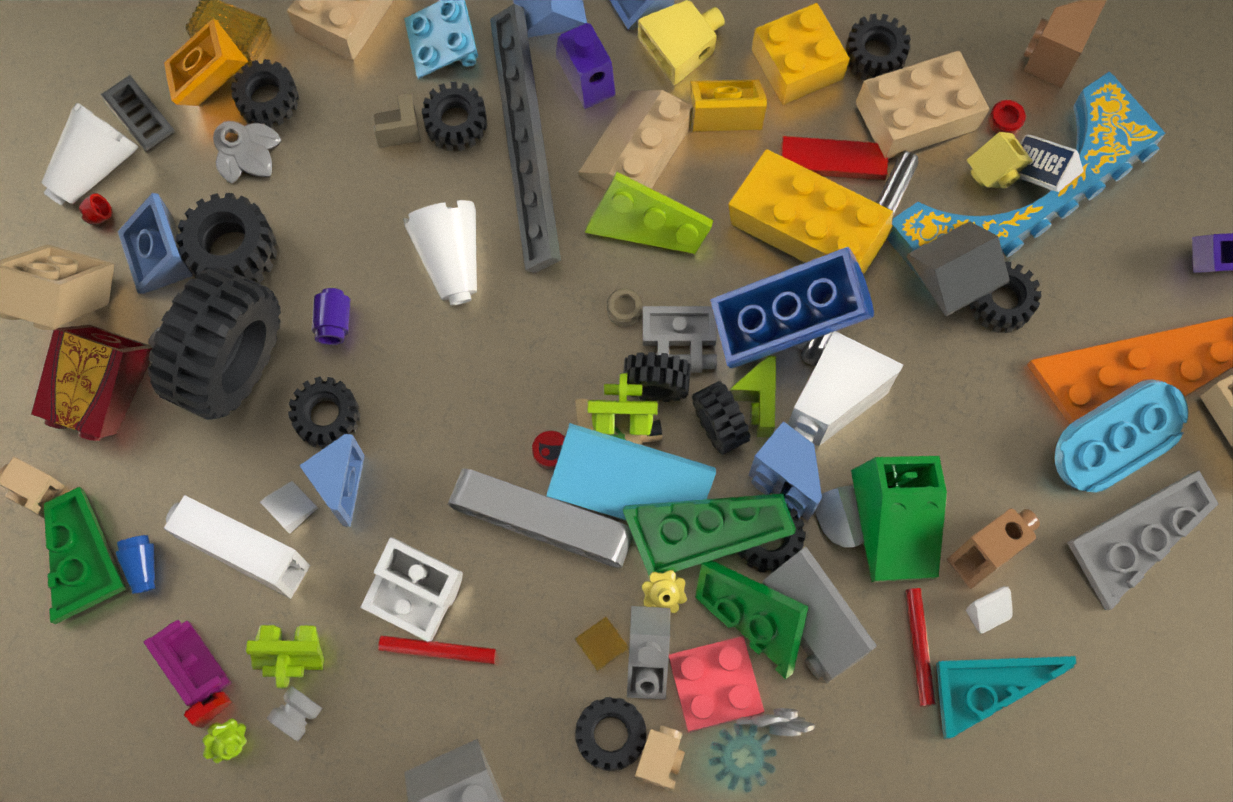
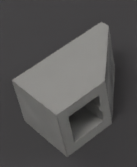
M631 606L627 698L666 700L670 645V608Z

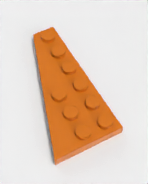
M1233 316L1030 360L1027 366L1069 424L1133 385L1145 380L1166 382L1179 389L1184 397H1187L1233 368Z

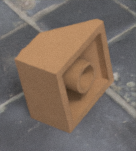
M1107 0L1076 1L1055 7L1049 21L1042 18L1023 55L1029 58L1024 72L1062 88L1082 53Z

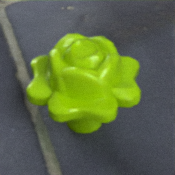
M229 719L223 724L219 722L211 724L207 731L208 735L202 739L205 745L203 756L206 759L212 758L215 763H220L222 760H230L239 755L242 747L247 742L244 736L246 726L243 723L238 724L235 719Z

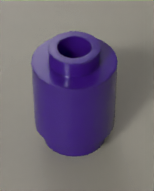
M325 288L322 290V293L314 296L311 331L315 334V341L326 345L344 343L345 336L349 333L351 299L344 295V292L340 289Z

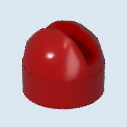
M93 193L85 198L79 206V212L83 214L82 220L90 225L101 224L112 216V208L109 202L98 193Z

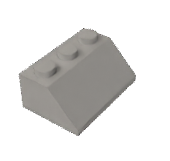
M807 547L800 550L763 580V585L809 606L800 645L808 655L805 658V662L816 678L823 677L826 683L830 682L877 647Z

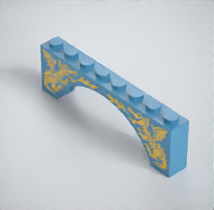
M1109 71L1084 88L1073 105L1077 122L1076 151L1079 154L1083 172L1059 192L1052 190L1034 203L1020 209L989 216L957 215L916 202L892 219V232L887 240L921 281L922 279L908 260L907 254L969 221L997 235L1002 253L1006 257H1010L1024 245L1022 242L1030 235L1037 238L1052 225L1050 221L1057 216L1061 219L1066 218L1078 208L1079 204L1077 202L1085 197L1088 200L1095 198L1106 188L1105 183L1113 178L1117 182L1133 169V163L1138 160L1144 163L1152 158L1160 150L1157 144L1166 133Z

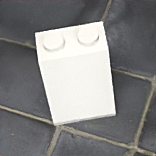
M834 331L793 409L788 425L810 442L820 446L887 395L903 364Z

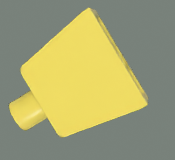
M686 0L640 18L638 20V39L675 86L714 53L716 45V34L714 31L724 26L725 21L717 7H713L700 14L693 3Z

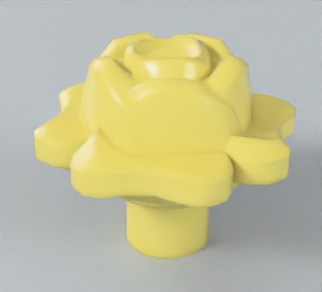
M668 570L664 573L652 572L650 574V581H645L642 584V589L645 593L644 606L670 608L671 613H676L679 610L678 603L683 604L687 601L684 592L685 580L682 577L676 578L673 570Z

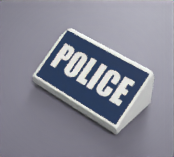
M1027 134L1022 139L1020 144L1033 161L1019 172L1020 179L1059 192L1083 172L1079 154L1075 149Z

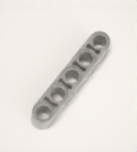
M464 468L461 470L448 502L451 508L466 515L616 568H622L633 539L629 526L470 469Z

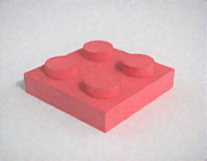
M744 636L669 654V663L687 733L737 721L741 717H752L753 715L764 713Z

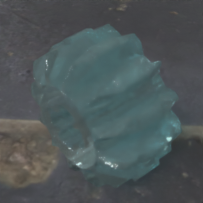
M735 723L733 726L735 738L727 730L722 729L719 735L726 746L718 742H712L710 745L711 750L722 754V756L713 757L708 762L709 766L722 765L724 768L715 775L717 781L724 779L727 774L731 776L728 790L734 791L738 780L742 779V788L745 793L752 791L750 777L760 787L767 783L759 770L770 774L774 773L775 766L764 762V759L773 758L777 753L775 749L763 751L762 746L770 740V736L765 734L758 741L755 740L756 725H751L747 735L743 736L741 724ZM742 748H746L750 751L747 757L752 756L753 758L752 764L746 763L740 768L735 765L738 759H733L732 753H738Z

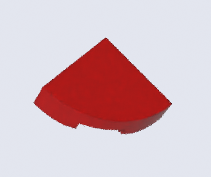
M223 691L215 692L212 698L204 705L198 701L187 709L183 715L191 725L202 729L232 703V700Z

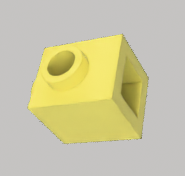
M1005 132L997 133L967 159L973 168L971 175L978 184L987 188L1002 189L1014 184L1020 178L1019 172L1033 161L1013 133Z

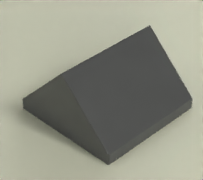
M970 221L907 254L908 260L945 316L1008 284L1010 281L999 237Z

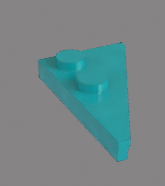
M1076 656L937 662L936 669L943 739H951L957 736L959 733L1066 673L1077 664Z

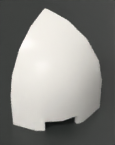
M854 485L838 487L822 493V499L815 513L823 533L833 543L842 547H856L863 543L864 539Z

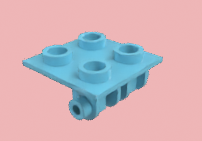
M440 0L404 18L417 78L420 79L457 60L462 62L465 67L473 66L476 63L478 52L465 0Z

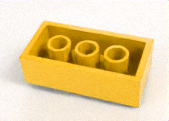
M768 149L764 151L728 204L731 225L805 263L849 247L863 275L892 232V210Z

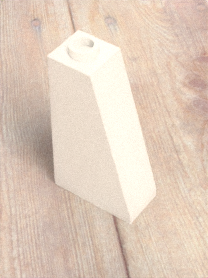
M185 495L180 503L177 502L171 507L166 516L167 524L164 529L171 535L290 599L310 567L295 549Z

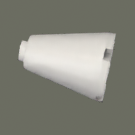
M76 103L72 108L41 182L47 187L43 193L60 205H63L65 201L73 204L132 155L139 146L107 122L94 116L87 108Z
M459 200L457 201L458 208L446 207L445 202L430 205L409 213V219H403L405 228L441 300H449L450 305L467 303L471 301L470 295L477 292L476 209L472 201Z

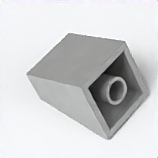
M478 739L404 772L408 802H504Z

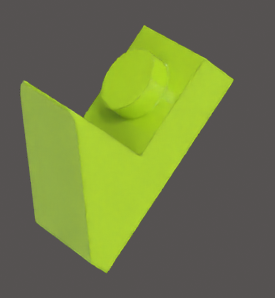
M767 356L730 389L734 401L757 402L751 403L750 425H757L756 437L770 438L775 429L776 356Z

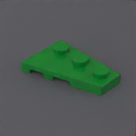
M77 487L44 503L46 549L49 550L50 573H47L48 588L51 589L52 608H49L50 622L56 625L127 590L85 491L81 487Z
M713 560L702 563L695 598L728 628H737L750 640L748 646L758 655L764 653L777 665L775 670L784 679L794 673L809 606Z

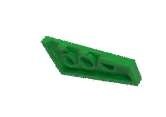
M783 494L626 505L623 508V513L649 578L652 572L664 573L668 570L677 572L795 534L796 531Z

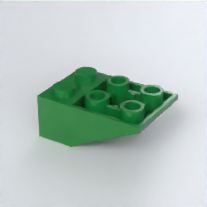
M940 456L875 457L852 469L851 475L871 582L938 578L947 498Z

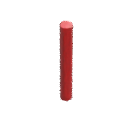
M911 588L906 590L919 702L920 707L934 706L936 702L921 588Z
M381 635L378 645L379 651L486 664H495L496 649L443 642H427L426 640Z

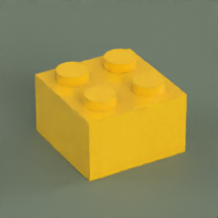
M818 3L757 27L754 31L751 50L782 106L844 79L850 58Z

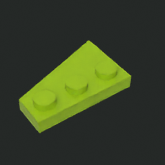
M616 172L587 224L584 233L696 254L712 228L713 220Z

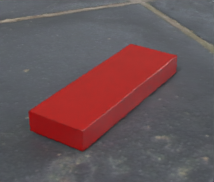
M783 136L782 157L821 176L886 180L888 157H884L876 142Z

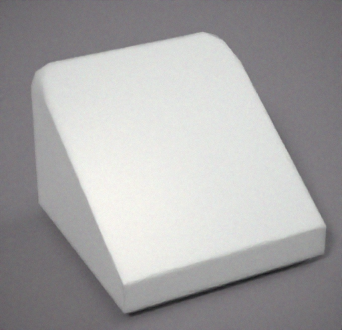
M293 481L260 501L289 534L318 509Z
M1003 586L983 596L967 607L966 612L980 634L1011 619L1013 611L1011 591L1008 586Z

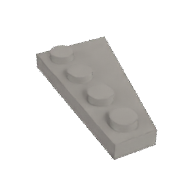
M1195 471L1067 543L1104 609L1111 610L1121 601L1120 598L1130 588H1134L1145 577L1144 574L1156 562L1161 561L1182 537H1186L1218 505V502L1201 472Z

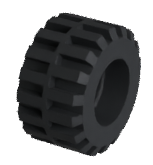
M217 193L210 195L211 200L204 202L203 198L197 201L198 207L195 210L189 207L184 213L187 220H180L178 229L181 233L176 234V242L180 247L178 248L180 256L195 278L201 271L222 267L252 281L256 280L258 283L265 279L262 273L264 271L270 273L273 268L270 259H276L277 251L274 246L277 243L268 221L255 203L251 204L249 199L242 195L237 200L234 193H225L224 198H220ZM229 232L245 234L242 244L235 251L226 255L210 254L213 243L220 236Z

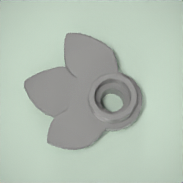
M236 121L221 123L217 126L213 135L214 145L219 151L216 158L218 172L231 184L240 177L242 171L254 176L270 177L272 174V160L268 149L277 146L281 142L280 136L272 128L261 123H253L246 126ZM235 133L238 136V140L232 143L228 142L225 139V135Z
M775 708L774 715H753V717H741L737 720V724H755L757 727L770 725L769 733L779 736H799L801 732L806 733L815 729V724L805 721V718L798 716V710L790 708Z

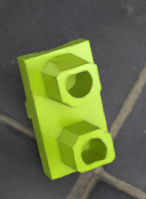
M620 373L619 384H604V395L619 396V400L588 401V413H592L594 431L614 434L615 414H630V434L650 435L653 415H657L658 403L657 401H627V396H642V385L627 384V373Z
M261 625L255 640H247L246 653L251 657L253 670H262L263 677H275L278 689L288 688L290 677H303L304 670H323L324 657L319 644L317 629L313 625H300L297 627L294 641H282L280 627Z

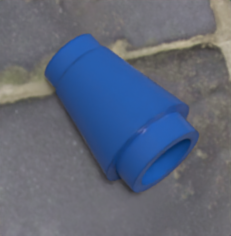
M142 535L118 541L119 551L115 552L131 587L132 594L156 589L154 582V543H150L149 536Z

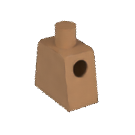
M1010 508L967 540L947 558V561L968 587L972 589L1036 539L1033 531L1039 528V519L1029 509H1024L1017 513L1016 510Z

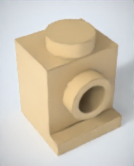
M14 456L9 464L4 465L0 469V486L8 490L5 497L31 510L44 518V503L58 497L65 487L52 476Z
M660 726L659 731L650 729L634 778L672 791L676 781L668 778L670 772L677 775L679 773L685 751L678 749L683 733L665 726Z

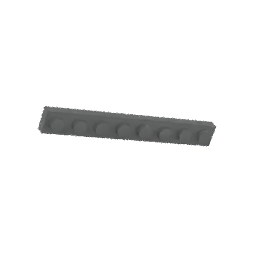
M514 3L492 17L490 22L525 270L536 273L561 261L525 13L523 7Z

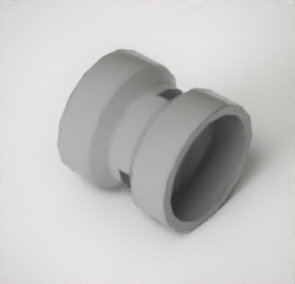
M290 686L284 694V701L287 704L274 708L266 719L291 738L299 741L306 732L305 725L307 722L305 719H315L323 708L296 688Z

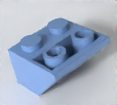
M783 421L755 455L748 476L752 478L751 483L763 494H783L785 502L788 504V509L791 511L794 508L798 512L796 516L798 519L803 517L806 521H809L822 499L815 446Z

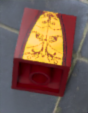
M90 324L62 327L53 330L31 415L45 419L44 424L57 429H67L68 427L79 431V437L91 441H100L101 438L117 434L150 364V350L153 348L148 344Z

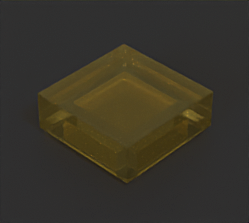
M607 616L575 638L576 643L597 672L629 650V647Z

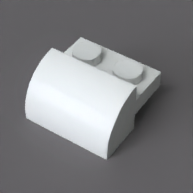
M390 537L373 572L376 576L360 608L430 642L433 640L448 607L453 604L463 573Z

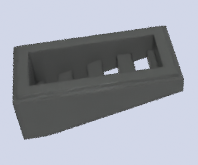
M131 75L101 94L104 103L145 151L175 132ZM132 94L136 97L122 108L118 105ZM142 104L144 108L130 118L126 115ZM148 114L153 117L138 128L134 125ZM158 123L162 128L146 139L142 134Z

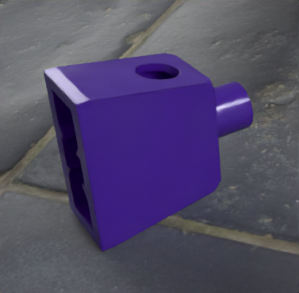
M585 23L559 35L556 58L583 108L587 109L616 96L611 59L592 25ZM594 74V80L597 81L589 82L590 77Z

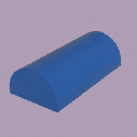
M849 247L710 299L726 364L731 369L874 317L873 304L865 278Z

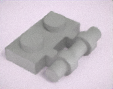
M643 306V346H657L656 355L667 353L669 357L676 355L680 359L687 360L691 364V373H702V369H717V355L702 354V346H716L717 342L716 321L712 306ZM669 346H690V354H669Z

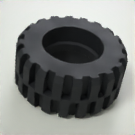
M216 267L198 273L196 279H190L184 285L185 289L181 293H177L172 300L171 308L165 312L161 320L163 323L160 330L156 331L153 340L155 342L154 348L150 350L149 356L151 366L148 368V376L151 379L150 383L160 398L206 420L220 419L230 415V411L236 410L241 405V401L244 398L247 399L252 392L254 384L260 380L265 365H268L271 358L270 353L272 348L275 347L278 338L276 333L280 329L281 322L278 318L281 314V308L272 290L231 270Z

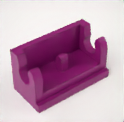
M176 620L143 642L184 703L189 707L198 701L205 704L212 698L213 693L221 692L232 684L188 620L183 623L180 620Z

